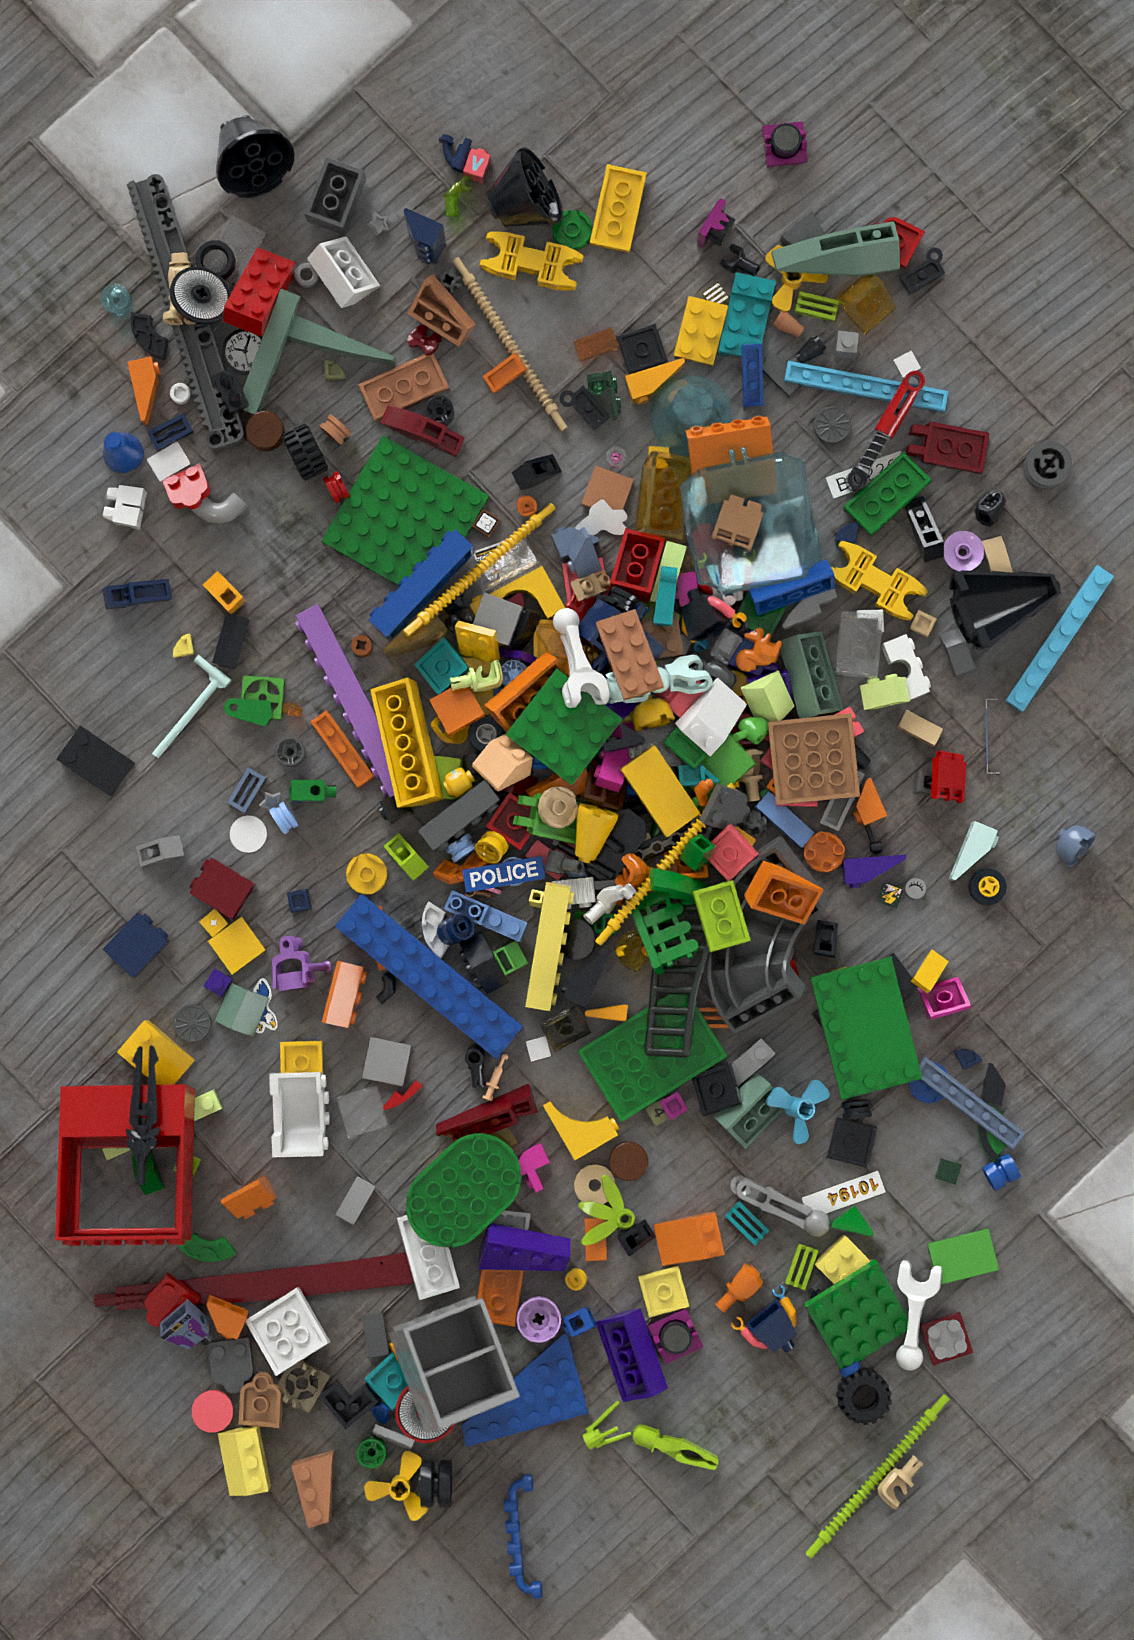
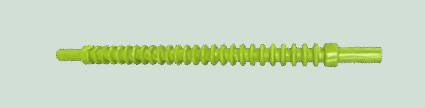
M945 1394L940 1397L931 1409H927L924 1412L925 1416L920 1417V1422L916 1421L917 1425L912 1426L913 1430L908 1431L909 1435H904L905 1439L900 1440V1445L896 1444L897 1448L892 1449L893 1453H889V1457L884 1458L885 1462H881V1467L877 1466V1471H873V1476H869L868 1481L865 1480L866 1484L861 1485V1490L857 1489L858 1493L853 1494L854 1498H849L850 1502L848 1504L845 1503L846 1507L841 1508V1513L837 1512L838 1516L833 1517V1522L829 1521L830 1525L825 1526L826 1530H821L818 1534L819 1538L806 1551L808 1557L812 1559L825 1543L828 1544L831 1541V1536H835L834 1532L839 1531V1526L843 1527L842 1523L844 1521L847 1522L846 1518L851 1517V1513H855L854 1509L859 1508V1503L863 1504L862 1500L867 1499L866 1495H871L870 1491L875 1490V1485H879L878 1481H882V1477L887 1476L886 1472H890V1468L895 1467L894 1463L899 1462L898 1458H903L902 1454L907 1453V1448L911 1449L910 1445L915 1444L914 1440L919 1439L918 1435H923L922 1431L927 1430L926 1426H931L930 1422H934L937 1419V1414L950 1400Z

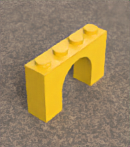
M535 565L526 570L527 574L521 577L516 575L510 578L508 584L503 587L497 585L490 589L491 595L504 600L508 596L519 592L532 596L537 601L547 620L553 619L557 611L565 608L543 566L537 567ZM482 594L471 600L473 603L469 604L475 616L483 597ZM498 642V647L505 645Z

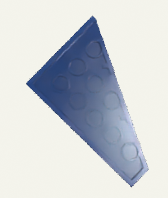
M563 1333L513 1378L520 1397L470 1417L461 1425L466 1447L588 1414L568 1335Z

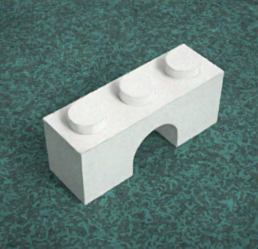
M905 634L883 643L881 648L888 665L901 662L908 668L906 682L910 700L929 693L931 684L928 677L923 676L921 671L923 665L920 658L914 654L915 645L911 638L908 639Z

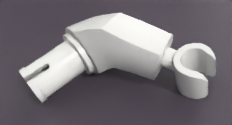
M630 883L624 887L622 885L606 887L598 894L596 905L586 912L583 917L589 924L593 925L603 914H610L618 900L624 897L629 900L637 891Z

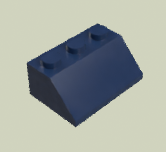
M405 208L404 216L407 230L419 260L425 264L433 263L436 265L446 245L443 224Z

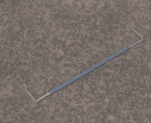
M995 698V699H986V709H985V712H986V764H987V774H999V772H996V773L988 772V713H987V700H998V698Z

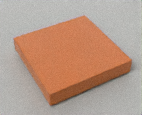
M470 687L454 691L449 688L429 700L449 736L485 716Z

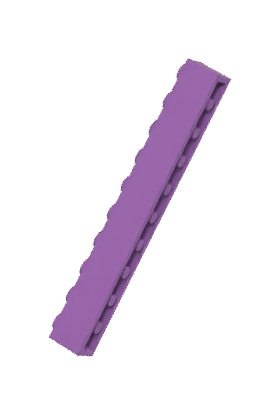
M316 604L297 614L298 621L295 623L300 633L305 632L308 639L304 641L308 649L315 651L317 657L314 660L319 669H324L326 675L323 677L328 687L333 686L336 692L333 694V697L338 706L342 704L345 710L342 714L347 724L352 723L355 730L351 732L355 740L362 742L364 748L361 751L366 760H371L373 764L371 771L375 778L380 777L383 783L380 788L384 796L392 797L394 796V791L376 714L320 606Z

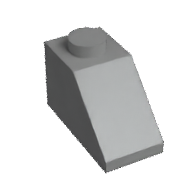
M180 835L159 838L136 847L140 867L184 856Z

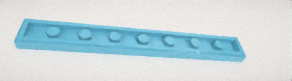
M793 361L787 362L784 378L785 382L800 384L801 386L885 402L892 400L901 384L898 381ZM909 384L911 387H917V386H918V385H914V384ZM923 386L912 407L944 413L949 391ZM905 393L899 404H903L909 393Z

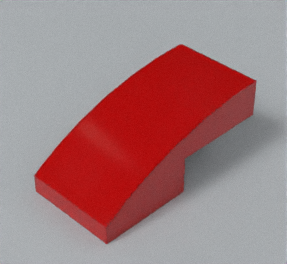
M416 1080L404 1095L396 1091L382 1108L387 1110L400 1105L413 1096L423 1084Z

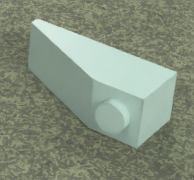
M976 821L971 822L948 880H956L984 856L991 847L994 848L999 838L996 836L998 830Z

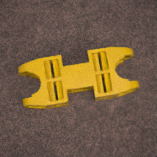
M508 232L487 233L486 240L498 247L500 253L497 257L489 258V260L481 259L479 263L481 269L495 276L515 281L518 271L537 275V284L540 287L561 291L576 289L577 282L569 279L562 270L566 265L583 262L584 256L578 251L551 242H547L545 251L524 247L525 236Z
M840 541L838 548L845 552L844 555L848 559V565L844 568L831 567L835 583L853 594L861 586L879 597L874 605L875 607L896 618L911 621L914 615L907 610L908 608L903 601L904 596L907 594H917L925 597L928 593L927 589L914 577L896 568L892 576L872 565L877 558L876 555L858 545ZM866 557V560L864 561L863 565L861 566V568H859L863 559ZM855 573H856L857 575H856V577L854 578L853 582H852L851 584H849V583L851 582L853 576H854ZM900 578H902L897 588L895 589L898 581L900 580ZM892 594L889 602L887 603V605H885L890 595Z

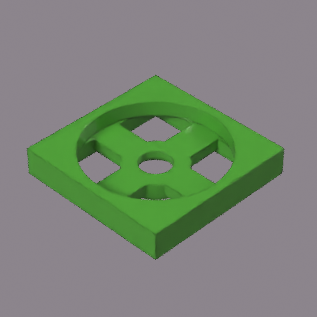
M243 675L241 699L259 700V696L265 694L267 697L266 701L279 703L273 711L271 719L282 720L285 679ZM253 682H260L259 691L247 693V688ZM268 682L276 685L279 695L268 692Z

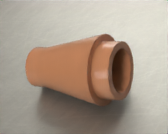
M780 311L773 322L776 330L794 335L799 338L804 330V327L787 311L785 313Z

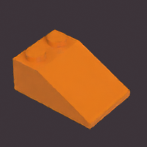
M763 861L744 896L752 909L805 925L824 890L781 866Z
M265 1175L227 1195L220 1201L237 1219L242 1216L244 1219H247L256 1214L255 1209L262 1206L264 1210L273 1205V1200L277 1198V1195Z
M715 1211L653 1224L662 1266L725 1255Z

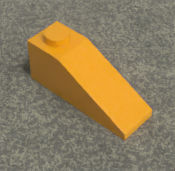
M684 358L625 376V384L632 404L637 403L640 405L647 403L684 367Z

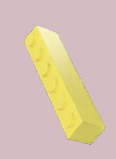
M546 882L525 1007L550 1011L551 1005L555 1006L557 993H553L554 985L559 986L561 974L557 973V967L562 965L564 953H560L561 945L566 944L567 933L563 932L564 925H569L571 913L567 912L568 904L572 905L574 892H570L571 886Z

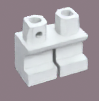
M119 485V488H108L107 499L116 501L115 508L105 506L103 517L113 521L116 525L140 530L143 517L142 510H144L147 496L146 490L144 488Z

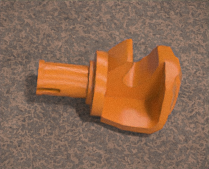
M630 853L622 857L621 860L626 867L623 868V875H617L614 882L616 885H622L623 887L630 883L637 891V887H641V883H644L646 881L645 878H648L649 868L640 857ZM625 897L621 900H618L616 905H622Z
M747 1263L742 1264L743 1267L735 1275L732 1283L729 1281L726 1284L728 1292L715 1303L723 1313L737 1300L745 1302L762 1287L763 1280L756 1267Z

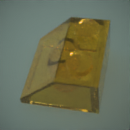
M873 274L861 276L837 297L844 312L865 335L896 309L882 280Z

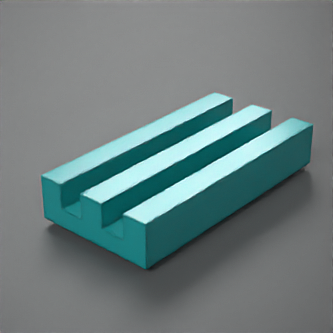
M740 1201L725 1215L754 1245L769 1232ZM739 1207L763 1230L761 1233L737 1211ZM733 1213L757 1236L755 1239L731 1217Z

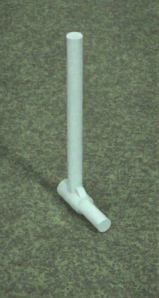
M200 655L195 658L194 662L209 673L211 683L152 754L158 759L217 687L225 689L232 681Z

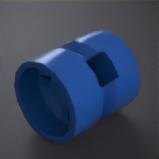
M1008 1153L998 1158L997 1163L990 1162L982 1167V1171L994 1191L1003 1188L1007 1181L1012 1183L1021 1178L1016 1164Z

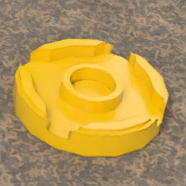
M369 853L354 857L346 870V877L350 887L364 895L380 891L388 877L384 862L378 856Z

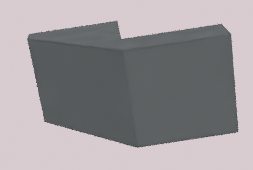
M956 628L939 634L940 641L948 654L949 666L956 678L976 672L967 642L960 629Z

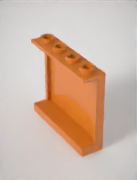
M755 416L749 420L736 419L730 423H714L706 427L694 426L691 429L685 430L693 484L692 494L696 506L723 502L724 500L729 501L731 494L747 498L777 493L771 425L767 417Z

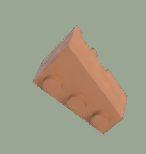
M335 1450L296 1460L292 1464L308 1528L328 1523L331 1518Z

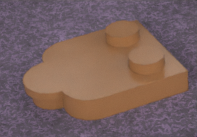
M260 1372L256 1374L252 1382H248L241 1388L239 1425L280 1428L282 1426L283 1390L278 1384L273 1383V1378L269 1373Z

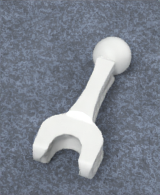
M563 608L554 615L553 625L556 631L561 634L560 638L565 647L569 663L570 677L562 688L565 704L568 708L576 707L581 700V691L589 693L595 704H607L610 697L607 680L601 673L592 669L584 654L579 637V616L574 610Z
M903 1260L900 1264L897 1284L900 1290L908 1297L909 1320L905 1341L897 1350L896 1360L901 1368L912 1371L917 1369L923 1361V1353L918 1347L920 1318L926 1300L934 1296L941 1288L942 1267L934 1266L929 1280L918 1282L912 1277L911 1263Z

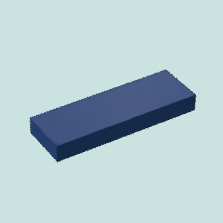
M762 343L741 344L743 407L764 406Z

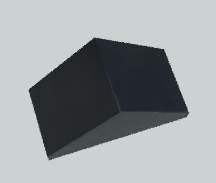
M646 1219L617 1235L628 1257L656 1237Z

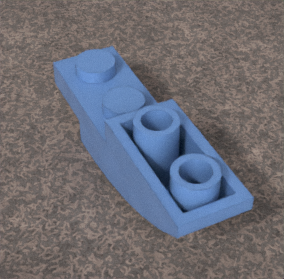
M453 890L444 907L445 910L456 915L460 913L466 914L474 923L520 943L529 926V923Z

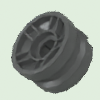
M287 737L278 742L275 754L283 765L295 767L303 762L306 751L304 745L299 740ZM288 748L294 750V754L292 756H288L286 754L288 752Z

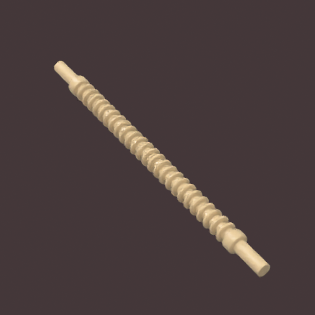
M459 257L455 258L452 262L462 276V282L465 286H468L467 290H471L470 294L474 295L473 299L477 300V305H481L480 310H484L483 314L487 315V320L490 319L489 324H493L492 329H496L495 333L499 334L498 338L502 339L501 343L505 344L506 349H509L508 353H517L528 369L524 372L523 377L527 378L526 382H530V387L534 388L533 392L537 393L536 397L540 398L539 402H543L542 407H546L545 412L547 415H551L561 432L565 431L568 427L557 411V405L552 403L553 399H549L550 394H546L547 390L543 389L544 385L540 384L541 380L537 379V374H533L534 370L530 369L531 365L527 364L528 360H524L525 355H521L522 351L518 350L519 346L515 345L516 341L512 340L513 336L508 335L509 331L505 330L506 326L502 325L503 321H499L500 316H496L497 312L493 311L494 307L490 306L491 302H487L488 297H484L485 293L480 291L481 287H478V282H475L474 275L468 272Z

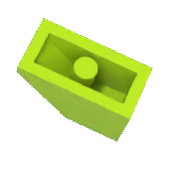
M400 833L383 846L413 881L429 867Z

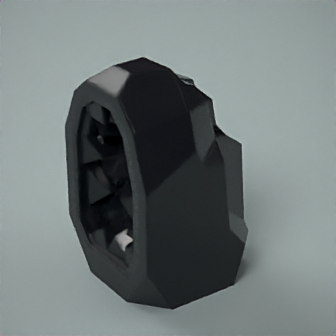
M999 491L987 493L975 508L976 520L982 525L989 527L995 524L1004 511L1006 503L1004 494Z

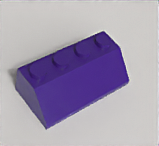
M641 1308L624 1311L596 1321L623 1402L650 1398L668 1389Z

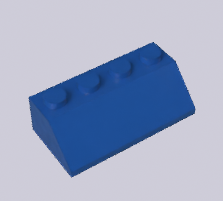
M827 559L823 561L815 560L809 566L803 568L795 567L784 575L776 574L772 576L770 580L764 582L756 581L748 587V592L755 612L759 616L834 589L835 577Z

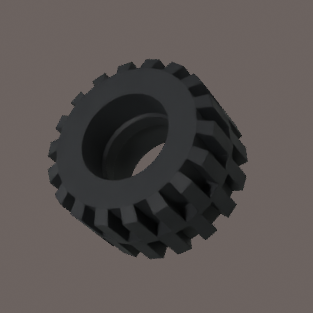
M304 423L282 434V439L302 479L307 481L328 470V465L309 426Z
M864 1368L841 1378L842 1382L838 1383L836 1397L839 1407L849 1420H853L857 1424L863 1423V1425H868L869 1422L874 1424L877 1423V1419L880 1418L882 1420L884 1418L883 1414L889 1411L888 1406L891 1405L892 1400L890 1396L892 1395L887 1382L881 1375L874 1370L871 1371L869 1368ZM861 1385H870L876 1392L873 1403L867 1407H857L852 1401L854 1390Z

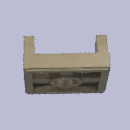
M301 1360L287 1369L278 1382V1385L283 1390L282 1400L285 1403H291L293 1408H301L310 1413L331 1375L308 1361ZM297 1368H302L305 1371L303 1375L299 1376L291 1372ZM310 1375L316 1376L317 1387L311 1385ZM300 1377L306 1378L308 1387L305 1389L298 1388L296 1385L297 1379ZM287 1379L294 1382L295 1390L292 1396L287 1390ZM308 1390L313 1393L307 1399H297L301 1392Z

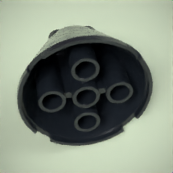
M248 115L224 122L220 126L216 177L224 191L228 194H236L240 198H252L272 191L283 182L282 178L287 171H291L295 159L294 148L284 134L251 119Z
M522 147L515 153L492 187L486 191L487 198L492 204V208H490L491 214L495 219L499 218L504 227L557 225L563 219V210L558 192L552 179L548 181L542 171L545 169L543 163L535 153L526 147Z

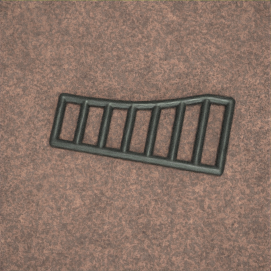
M659 904L657 911L667 907V905ZM682 904L684 912H698L696 904ZM663 923L661 925H658V928L661 931L665 928L673 926L674 924ZM690 924L692 927L690 933H704L701 924ZM707 942L705 945H699V950L696 952L701 953L697 966H662L664 973L694 974L691 986H659L660 974L656 975L652 967L645 1055L662 1057L690 1056L698 991L711 953L709 952ZM665 944L667 949H669V948H671V947H673V946H676V945ZM660 946L655 948L657 953L662 951ZM658 994L689 995L687 1007L657 1006ZM656 1015H686L684 1028L655 1027ZM654 1035L683 1036L682 1049L653 1048Z

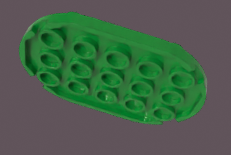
M469 1134L454 1141L415 1178L409 1188L406 1199V1213L409 1223L416 1234L424 1241L438 1247H458L477 1237L509 1207L518 1194L521 1184V1168L516 1154L503 1140L489 1134Z

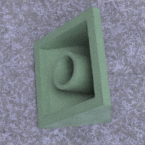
M230 983L215 1021L232 1030L254 1036L269 997Z

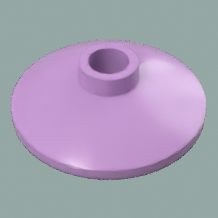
M958 531L950 535L944 543V560L950 568L956 571H971L983 559L984 547L982 541L974 533ZM960 549L965 550V556L959 555Z

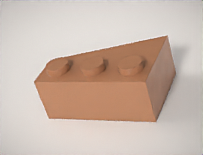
M434 274L424 280L407 313L457 346H461L468 340L476 325Z

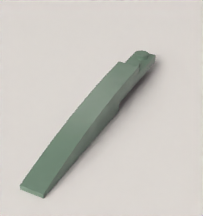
M294 315L286 339L288 341L351 358L395 365L396 363L395 357Z

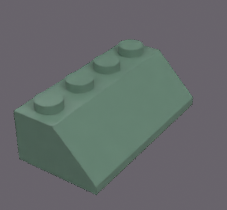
M822 631L799 634L781 640L782 647L780 653L785 669H787L789 674L791 692L799 719L820 717L844 710Z

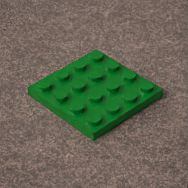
M556 669L505 735L572 786L623 719L604 704H595L592 696L583 691L580 692L581 700L579 704L574 708H568L562 695V688L569 677Z
M875 1259L804 1303L805 1308L841 1371L846 1366L852 1365L854 1361H861L906 1332L909 1319Z

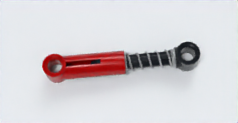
M911 371L903 378L875 427L877 434L873 435L874 439L872 442H869L870 446L868 449H865V454L861 457L860 463L856 464V467H853L852 471L846 476L845 485L850 491L858 492L867 485L870 469H873V463L877 462L876 458L881 454V449L885 447L884 444L887 440L893 439L925 384V377L921 372ZM910 377L918 380L917 387L909 385L908 380ZM905 393H909L900 409H898L897 407ZM857 475L861 478L860 486L852 484V476Z

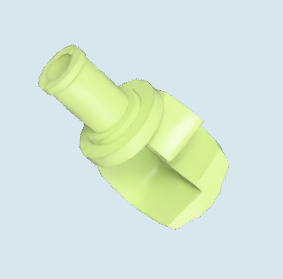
M498 660L491 662L490 673L487 678L481 676L482 666H479L476 672H474L473 668H469L468 675L450 678L452 691L467 687L473 689V692L497 689L503 682L501 664Z

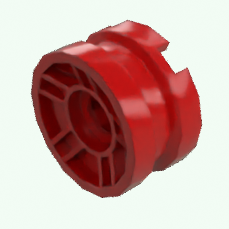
M338 471L334 472L330 477L326 476L323 478L335 504L339 503L342 498L347 499L350 497Z

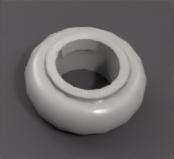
M303 263L296 268L294 278L299 286L311 288L317 284L319 275L310 263ZM304 271H311L313 276L310 280L305 281L301 278V274Z

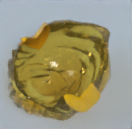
M628 931L621 936L617 942L616 955L624 967L637 972L648 959L641 936L635 931Z

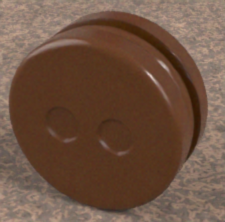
M260 411L249 418L245 432L254 448L267 452L275 450L282 444V434L285 433V429L276 414L269 411Z
M625 1141L616 1145L611 1151L609 1157L610 1168L619 1179L634 1181L646 1172L648 1156L644 1148L638 1143Z

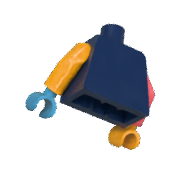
M779 1285L782 1289V1294L777 1295L774 1289H772V1294L778 1297L780 1301L774 1300L745 1323L747 1327L744 1326L743 1318L737 1316V1319L741 1321V1326L736 1327L733 1322H731V1326L735 1330H740L741 1335L754 1347L761 1349L769 1348L773 1352L781 1347L785 1352H789L795 1345L791 1339L797 1334L794 1329L797 1325V1314L790 1299L784 1295L785 1288Z

